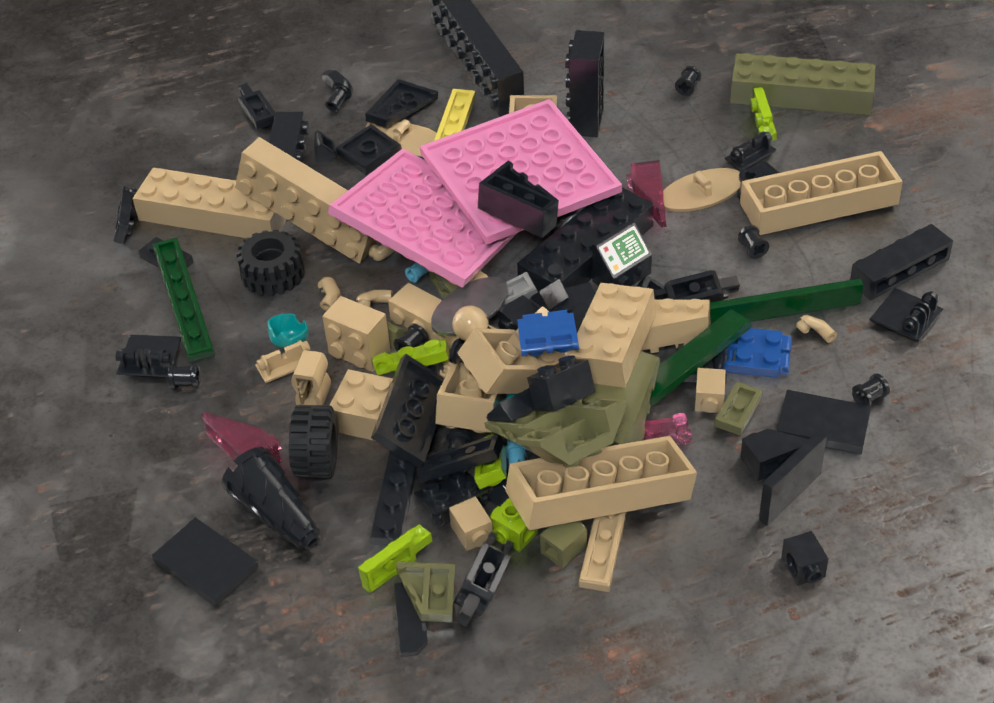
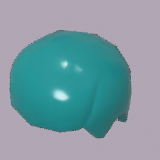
M279 314L267 321L269 339L278 348L284 349L297 343L299 340L304 342L309 337L306 321L304 320L301 324L295 314Z

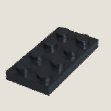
M405 354L399 361L371 438L419 468L426 460L437 424H435L437 393L445 378L408 354Z

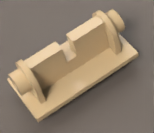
M299 340L297 343L285 347V353L283 354L277 350L265 356H260L255 366L265 383L293 373L303 350L310 351V346L307 341L302 342Z

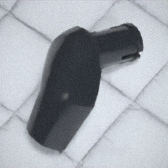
M327 70L322 73L321 78L324 84L332 88L334 92L325 105L330 111L337 112L343 101L352 97L353 87L338 71Z

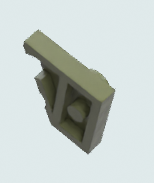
M397 562V574L420 620L452 622L455 564Z

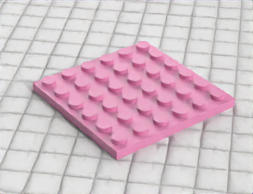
M550 99L420 146V153L486 244L523 231V229L478 209L479 183L508 160L513 163V169L518 173L524 172L527 174L528 181L533 185L539 184L559 200L557 217L622 192L620 181Z
M401 149L330 204L328 214L337 218L338 221L359 230L360 233L379 241L383 246L397 251L405 258L417 262L428 271L435 272L450 283L462 288L517 234L515 233L486 244L428 163L405 149Z

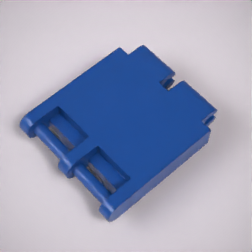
M567 310L547 312L548 316H542V313L522 315L523 319H517L521 356L524 357L527 354L538 356L544 351H547V354L553 353V350L565 353L572 348L573 351L579 350L574 314L568 313Z
M750 328L738 338L737 344L734 341L727 347L726 353L728 357L727 362L724 363V370L728 373L778 378L779 374H789L792 337L782 335L783 331ZM733 355H736L735 362H733Z

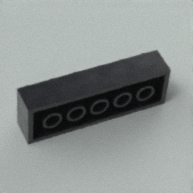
M622 187L621 193L587 205L517 263L518 276L527 272L537 292L560 279L564 288L588 283L592 279V244L630 220L635 222L641 235H644L653 227L654 203Z

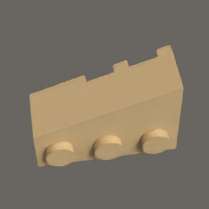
M655 300L656 315L641 351L650 349V353L659 352V347L675 344V348H678V344L684 343L686 345L711 325L710 300Z

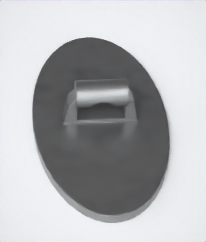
M485 277L471 281L463 288H457L446 296L434 310L431 318L432 330L442 336L456 335L452 326L453 317L464 306H476L482 309L489 320L498 312L507 298L508 286L506 282L497 277Z

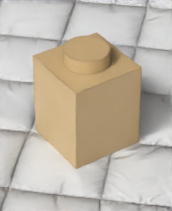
M697 369L695 411L719 413L724 404L726 370Z
M476 496L449 508L451 527L466 551L475 547H481L493 529L491 519Z

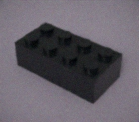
M576 30L574 40L570 39L569 54H566L565 68H569V73L566 75V88H569L570 92L566 95V107H569L570 112H567L566 119L581 136L598 137L604 111V32Z

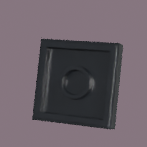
M370 124L335 149L337 155L365 175H368L398 153L402 147L400 143Z

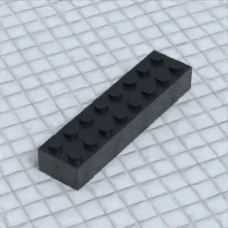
M429 0L432 6V12H430L432 24L438 27L439 34L445 37L448 47L454 50L456 59H460L464 70L470 73L473 83L479 86L481 95L486 96L490 108L495 109L499 117L509 114L510 95H524L522 69L471 0Z

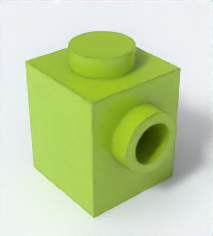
M510 498L501 506H497L490 516L492 532L497 534L496 540L501 544L506 543L507 540L514 543L512 548L519 552L538 533V529L528 530Z

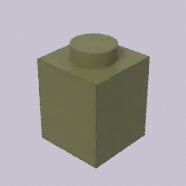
M581 521L549 526L540 534L541 553L562 569L587 547V528H585Z

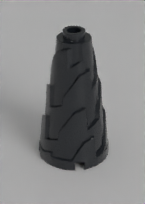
M254 447L233 460L238 466L234 471L229 467L226 469L222 477L223 489L247 511L255 514L267 527L274 529L298 549L309 550L313 548L320 540V529L310 517L307 508L298 498L300 495L285 477V472L267 448L265 450L264 447Z

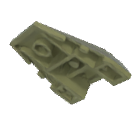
M597 398L588 405H582V400L580 399L572 403V405H568L555 412L533 410L511 422L487 421L484 424L486 429L550 463L563 464V467H574L581 463V459L587 456L598 455L602 452L603 448L613 444L627 407L626 399Z

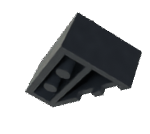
M509 160L479 183L478 209L541 238L556 226L559 200L539 184L533 185L528 181L527 174L524 172L518 173L513 169V163Z

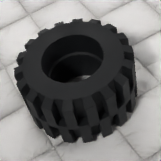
M265 230L259 234H252V237H247L243 240L244 243L239 245L236 257L241 281L245 288H248L252 293L257 292L258 295L268 294V296H273L276 293L282 294L285 290L290 291L294 288L293 285H298L301 282L300 278L304 276V265L300 244L293 235H288V232Z
M296 405L290 419L288 442L289 463L294 477L330 478L335 470L337 459L338 432L336 413L332 406Z

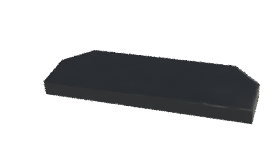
M397 583L394 584L400 656L418 655L428 645L426 621L420 620L403 584Z

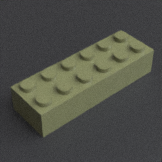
M736 53L730 103L750 105V99L754 98L753 88L763 87L769 107L871 115L876 64Z

